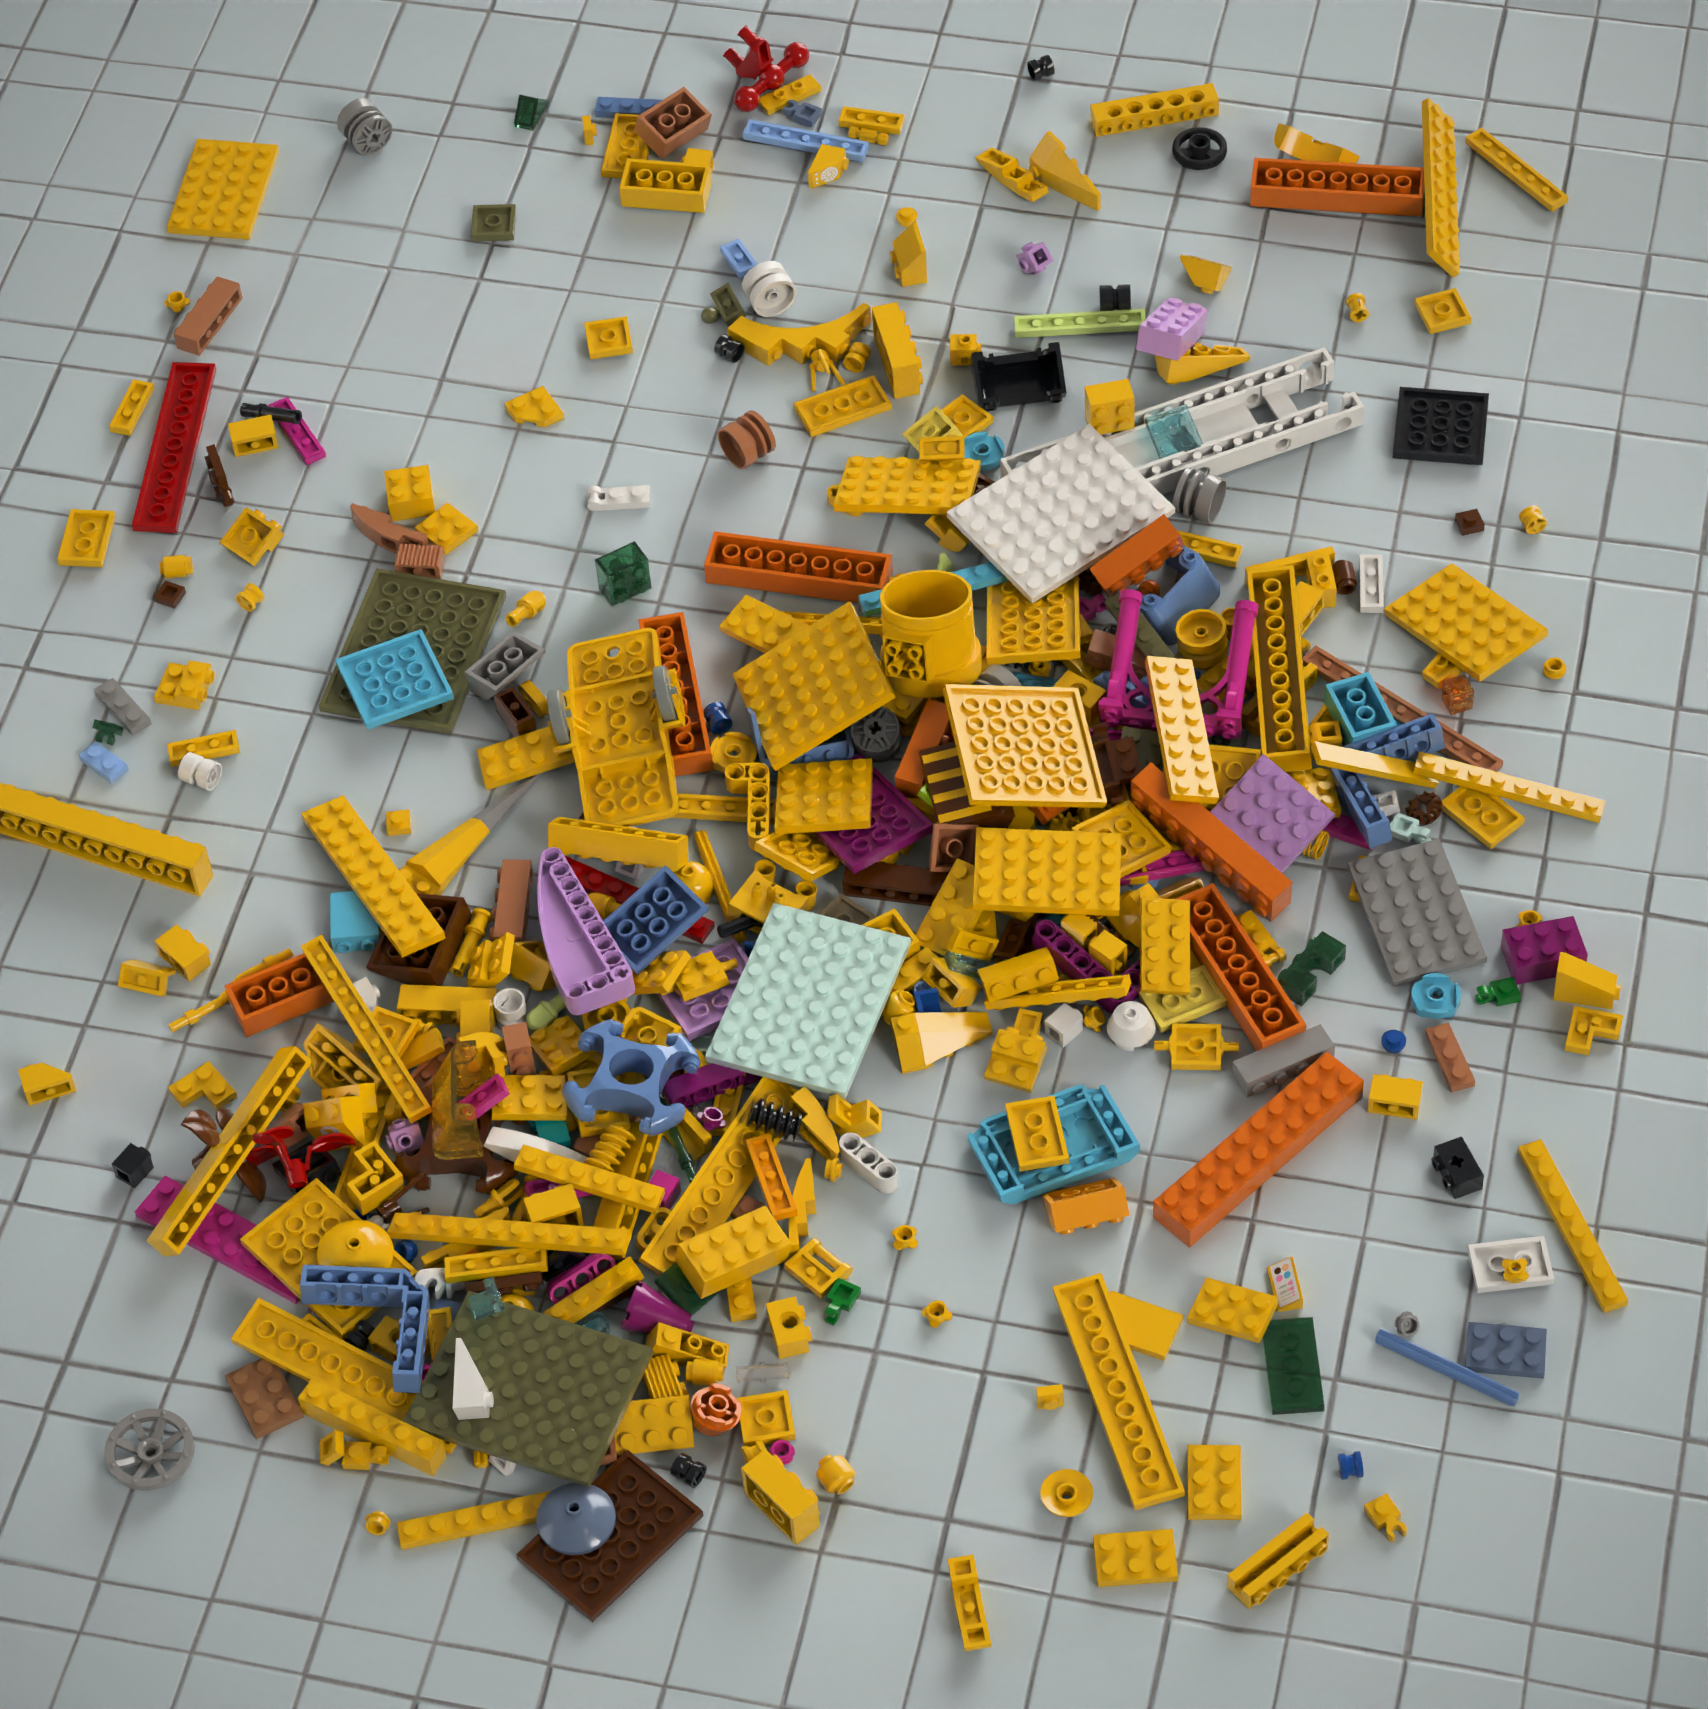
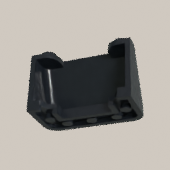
M1059 342L1048 343V348L1043 351L1040 347L1033 352L993 356L992 353L988 355V358L983 356V351L971 353L970 364L978 406L987 412L994 411L997 407L1045 401L1059 403L1066 396L1067 392Z

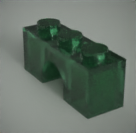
M1324 931L1316 938L1313 937L1308 942L1306 949L1302 953H1298L1294 957L1292 964L1287 969L1284 968L1278 975L1277 981L1289 999L1302 1007L1316 992L1317 976L1310 973V971L1322 970L1331 975L1344 962L1346 945Z

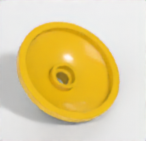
M348 1220L333 1226L324 1234L318 1245L317 1259L318 1264L323 1266L391 1268L394 1259V1248L390 1236L379 1225L366 1220ZM354 1243L359 1244V1245L356 1246V1247L350 1246L351 1244H354Z

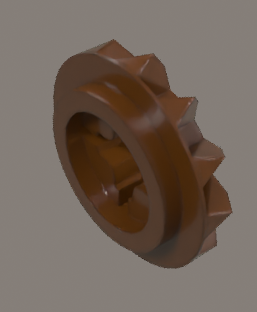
M1424 791L1422 795L1415 794L1413 800H1408L1409 806L1405 808L1407 816L1419 820V826L1431 824L1440 816L1443 803L1434 792L1428 793ZM1422 804L1426 806V813L1421 810L1420 806Z

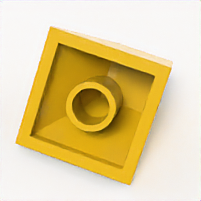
M1190 255L1180 256V260L1195 286L1201 287V292L1213 294V291H1221L1231 272L1232 266Z

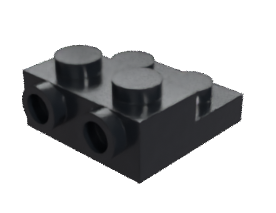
M312 1140L289 1153L290 1160L301 1159V1162L305 1164L307 1148L309 1145H313ZM312 1151L310 1158L311 1170L306 1171L308 1184L315 1178L324 1185L334 1183L342 1174L336 1159L327 1151ZM279 1159L272 1166L274 1171L288 1186L286 1172ZM288 1187V1189H289L294 1195L297 1194L300 1190H302V1189L304 1188V1187H300V1188H289V1187Z

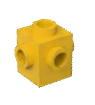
M950 334V365H971V353L981 352V343H977V334Z

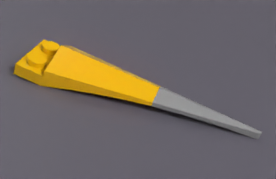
M537 775L531 777L407 860L406 865L399 871L415 893L441 895L486 836L537 782Z

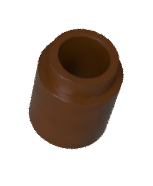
M1338 560L1332 565L1336 588L1339 594L1348 595L1355 591V586L1357 585L1353 564L1350 561Z

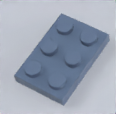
M1468 1322L1465 1368L1476 1373L1544 1379L1547 1329Z

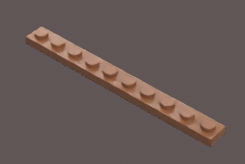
M1314 646L1302 658L1303 666L1306 667L1310 662L1318 666L1317 675L1329 683L1362 674L1318 646ZM1375 682L1394 720L1400 724H1405L1428 715ZM1438 721L1442 727L1445 748L1439 751L1455 761L1498 772L1503 767V760Z

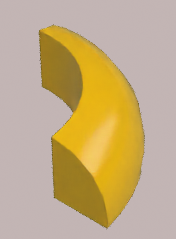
M1278 124L1274 135V143L1278 149L1304 161L1356 164L1360 156L1343 147L1327 142L1323 143L1318 140L1312 141V136L1289 125Z

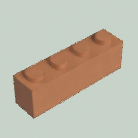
M217 276L208 285L205 293L197 300L196 305L187 313L184 321L174 331L177 349L198 356L201 355L242 300L239 283Z
M503 860L502 869L497 870V883H500L499 888H495L497 907L492 909V921L495 924L494 927H490V941L499 939L506 932L515 935L514 943L526 941L534 875L531 860Z

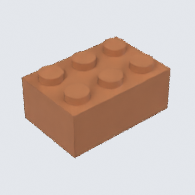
M683 87L637 117L634 131L663 159L708 130L712 114Z

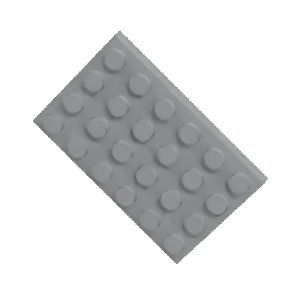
M1440 839L1347 862L1348 871L1354 882L1356 892L1359 895L1361 905L1393 987L1422 980V976L1426 974H1445L1487 962V956Z

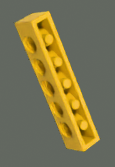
M1213 83L1090 104V120L1096 137L1219 115V98Z

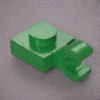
M1514 977L1490 981L1489 986L1482 985L1476 988L1478 994L1475 995V998L1479 1005L1495 1001L1496 1006H1502L1521 1001V994Z
M838 1278L826 1296V1302L829 1305L824 1312L825 1315H828L825 1322L834 1326L839 1319L842 1309L849 1312L861 1294V1287Z

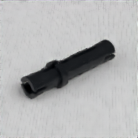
M243 403V406L240 407L242 417L256 418L271 415L273 421L299 424V421L302 420L300 410L269 407L263 403L258 405Z

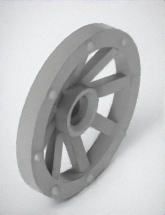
M145 1409L130 1414L113 1428L106 1441L105 1459L112 1476L122 1485L140 1491L156 1490L172 1484L186 1472L194 1456V1439L187 1423L177 1414L163 1409ZM157 1421L153 1438H147L141 1423ZM166 1423L174 1426L178 1431L161 1443ZM134 1428L140 1443L136 1445L121 1438L128 1430ZM184 1438L183 1452H166ZM119 1447L137 1456L116 1461V1448ZM163 1461L177 1462L167 1472L161 1464ZM141 1464L134 1476L122 1470L123 1468ZM150 1468H154L159 1475L152 1478H144Z

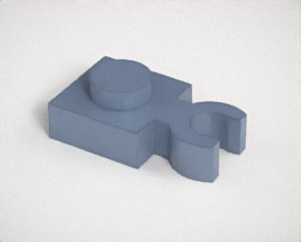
M789 99V108L783 107V114L785 116H793L794 121L809 127H813L822 116V108L806 102L798 105L795 100Z

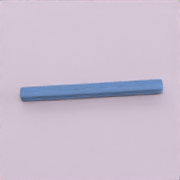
M1380 1329L1375 1337L1377 1344L1503 1403L1515 1406L1518 1402L1519 1393L1395 1334Z

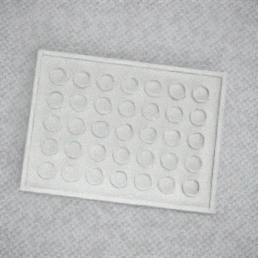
M1088 424L949 510L947 518L1031 603H1034L1099 562L1161 515L1165 514L1167 518L1173 515L1175 507L1101 434Z

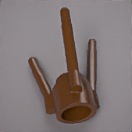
M423 1172L413 1178L390 1200L376 1208L378 1215L384 1219V1223L392 1222L395 1212H402L397 1200L424 1177L425 1174ZM426 1207L414 1212L424 1214L429 1212L430 1209Z

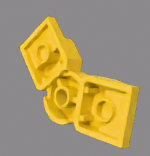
M628 997L582 1014L584 1030L606 1021V1019H613L624 1024L622 1035H618V1037L640 1044L669 1047L666 1045L668 1033H682L681 1026L641 1006L630 1009L626 1003Z

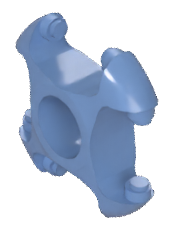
M609 1019L593 1025L580 1034L578 1049L583 1052L597 1051L602 1054L603 1059L587 1087L580 1088L574 1081H567L564 1084L562 1095L573 1114L582 1123L584 1121L594 1122L596 1110L643 1118L640 1122L639 1131L650 1135V1137L666 1132L679 1124L684 1119L685 1106L681 1103L664 1106L660 1102V1095L667 1080L675 1070L684 1069L687 1073L691 1074L696 1073L698 1070L700 1059L688 1039L680 1032L668 1033L666 1038V1045L669 1047L640 1044L618 1037V1035H622L624 1026L619 1021ZM625 1072H637L645 1075L648 1079L643 1083L629 1085L618 1082L615 1077Z

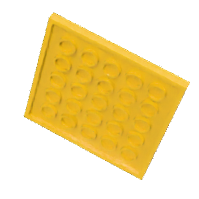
M850 601L732 673L746 707H751L756 714L761 743L775 771L896 698L859 616Z
M945 684L943 694L970 805L1105 808L1107 799L1078 688Z

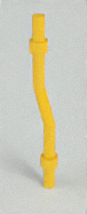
M287 948L274 956L269 955L263 958L261 963L238 974L232 982L279 964L293 957V953L290 948ZM226 990L218 998L196 1010L190 1009L184 1013V1016L169 1023L170 1031L173 1033L188 1024L191 1026L199 1022V1018L224 1006L228 1001Z

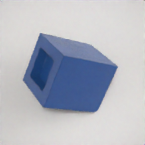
M938 988L914 992L917 1007L916 1013L942 1012Z

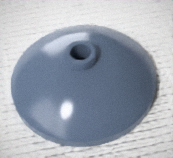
M569 1483L554 1489L543 1499L537 1511L536 1523L539 1535L548 1547L566 1555H582L598 1549L609 1539L615 1527L616 1513L612 1500L602 1489L594 1485L587 1487L577 1483ZM572 1508H578L575 1512L570 1511Z

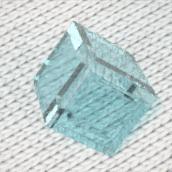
M493 1276L483 1280L486 1291L469 1297L470 1308L476 1320L505 1310Z

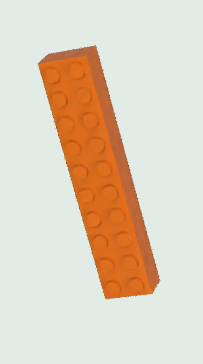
M1324 1053L1153 1201V1218L1190 1248L1363 1097L1364 1080L1330 1053Z

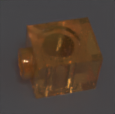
M1465 674L1443 680L1441 699L1450 715L1473 708L1474 690Z

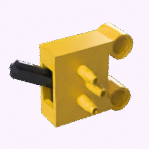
M767 859L759 860L754 866L753 873L728 903L727 919L731 921L717 927L719 937L727 938L747 929L759 935L773 903L811 911L816 903V884L805 880L800 881L796 885L795 893L774 883L776 866L772 861Z

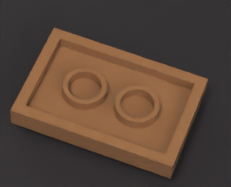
M261 1358L225 1375L226 1381L256 1439L304 1417L278 1366Z

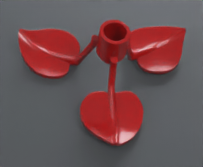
M281 1126L253 1134L252 1140L257 1144L265 1146L252 1149L246 1159L258 1166L279 1156L286 1172L288 1187L300 1188L308 1184L306 1171L311 1170L310 1158L312 1151L325 1152L348 1145L356 1146V1142L352 1137L342 1133H332L312 1140L313 1145L308 1146L304 1164L301 1162V1159L290 1160L287 1153L288 1149L283 1139L292 1136L294 1130L288 1126ZM275 1141L280 1144L279 1146L267 1145Z

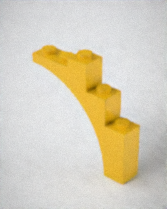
M863 302L856 309L836 320L801 328L774 327L740 316L727 330L728 335L732 337L733 341H739L745 345V353L768 366L775 360H778L782 354L804 364L807 360L811 359V354L818 349L827 351L829 359L838 363L849 353L850 341L854 340L857 334L870 324L872 319L870 305Z

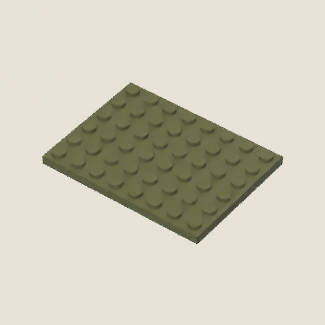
M376 568L339 658L422 629L453 692L454 699L388 723L452 735L470 689L465 671L483 657L506 599V590ZM336 665L320 701L319 709L321 712L361 718Z
M468 1291L421 1384L420 1393L416 1394L403 1422L436 1438L590 1487L654 1351L652 1347ZM456 1338L462 1339L487 1389L493 1393L494 1405L490 1408L489 1418L458 1420L452 1409Z

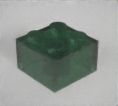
M635 541L595 559L599 590L612 607L652 588L648 558Z

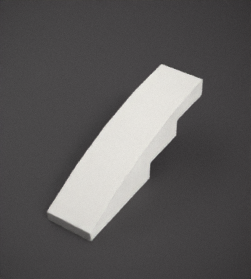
M499 1127L491 1128L483 1145L514 1163L523 1144L582 1163L588 1158L549 1140Z

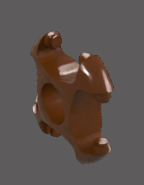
M434 1082L420 1090L433 1111L427 1114L429 1116V1127L426 1138L417 1154L410 1156L406 1152H400L394 1162V1165L401 1172L403 1179L407 1183L421 1172L425 1174L412 1188L418 1192L430 1190L431 1177H428V1175L461 1173L480 1177V1180H476V1192L490 1195L491 1190L495 1189L496 1191L507 1181L517 1176L518 1171L514 1170V1162L508 1159L503 1161L494 1159L493 1151L483 1146L491 1128H500L505 1120H492L491 1109H489L482 1116L469 1123L464 1118L458 1103L459 1101L443 1099L447 1096V1086ZM526 1120L511 1121L516 1125H523ZM458 1130H470L478 1133L471 1142L464 1145L455 1146L444 1142L451 1133Z

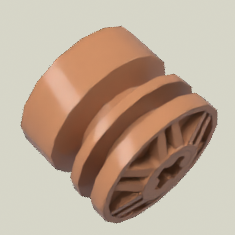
M753 410L738 417L736 422H730L717 433L718 441L724 454L739 469L747 468L755 463L758 457L766 456L767 453L774 451L776 447L775 437L768 423L760 414Z

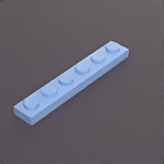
M749 119L743 132L744 140L816 154L821 144L846 149V158L858 162L864 161L869 150V142L752 119Z

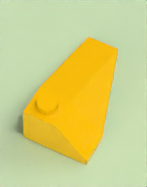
M1195 342L1178 361L1155 355L1158 374L1166 383L1175 385L1178 382H1188L1247 362L1251 356L1241 347L1214 345L1213 348H1209Z
M1149 883L1128 894L1120 902L1119 916H1106V920L1115 932L1120 933L1124 941H1130L1137 946L1139 951L1140 900L1142 897L1160 898ZM1190 948V970L1201 965Z
M987 1012L910 1013L890 1018L892 1038L902 1074L927 1069L934 1065L933 1062L944 1056L948 1058L953 1055L954 1051L964 1046L969 1047L993 1034Z

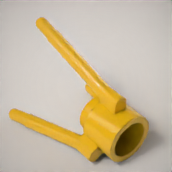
M823 349L815 350L811 354L812 363L809 365L811 370V391L814 392L816 390V370L819 372L826 371L827 374H830L831 369L842 386L846 385L844 379L834 366L833 360L829 359L827 351Z

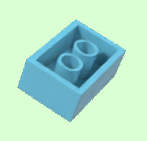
M1369 672L1325 685L1324 703L1333 721H1339L1341 735L1346 745L1397 726Z

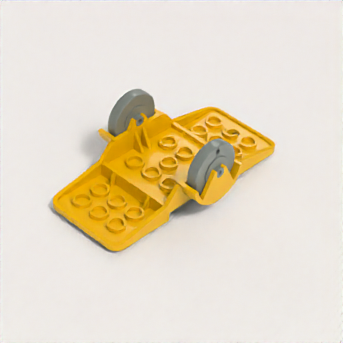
M643 628L573 644L567 650L569 689L565 693L559 688L548 691L547 703L549 711H547V719L555 745L553 752L555 754L568 751L573 752L578 771L584 819L586 821L629 827L673 817L679 810V802L668 730L685 726V710L675 668L668 670L661 663L659 638L656 631L652 628ZM619 649L618 655L609 657L610 650Z

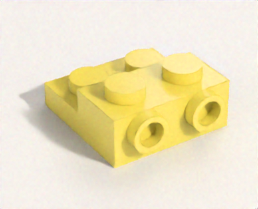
M937 406L902 433L918 453L920 437L963 436L954 423Z

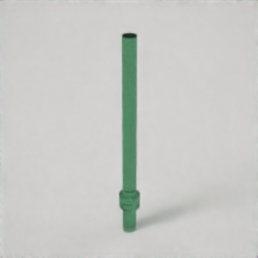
M661 1093L660 1102L664 1106H668L664 1095ZM676 1125L669 1129L668 1132L679 1156V1165L685 1171L691 1183L697 1174L694 1168L695 1162L692 1155L688 1153Z

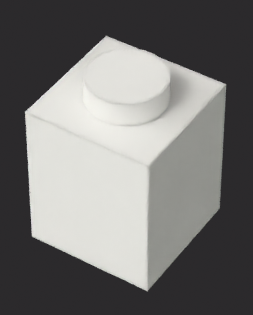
M1063 1003L1045 1020V1035L1062 1048L1083 1031L1082 1014L1078 1009L1071 1008L1066 1003Z

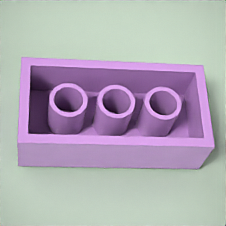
M1167 298L1140 325L1136 350L1178 361L1204 334L1209 309L1202 308L1200 304H1187L1177 298Z

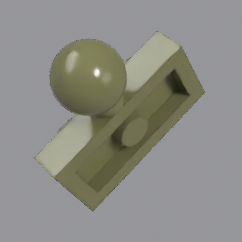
M729 283L710 293L717 307H707L701 313L703 322L707 324L716 322L721 314L728 327L740 316H747Z

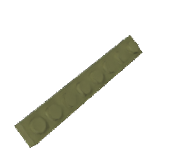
M1119 593L1104 601L1106 608L1117 622L1120 608L1118 602ZM1140 611L1135 646L1145 659L1147 656L1176 658ZM1197 686L1199 695H1200V694H1203L1202 691H1201V690L1199 689V687ZM1210 702L1201 705L1204 715H1213L1217 712Z

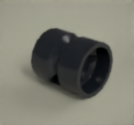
M1130 284L1118 285L1116 289H1113L1111 285H1099L1100 311H1113L1114 309L1131 310Z

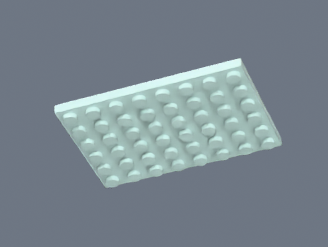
M773 903L705 1055L706 1062L799 1087L805 1086L807 1089L829 1095L837 1093L846 1099L910 948L911 938Z

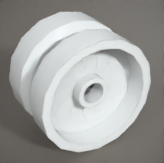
M775 261L757 264L748 271L742 281V291L756 313L763 317H773L783 313L794 303L797 296V288L789 278L786 270L780 263Z

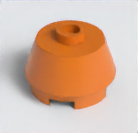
M713 1383L710 1387L700 1389L693 1395L691 1400L692 1422L695 1428L702 1434L719 1436L736 1426L739 1422L741 1402L740 1400L737 1402L736 1398L730 1393L731 1389L729 1387Z

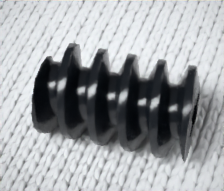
M760 1098L756 1104L754 1101L751 1107L746 1127H749L754 1121L755 1130L765 1125L766 1134L773 1128L775 1137L782 1131L783 1140H787L790 1135H793L794 1142L801 1125L802 1113L797 1112L793 1117L792 1109L788 1108L783 1114L782 1105H779L774 1110V1103L769 1102L764 1107V1099Z

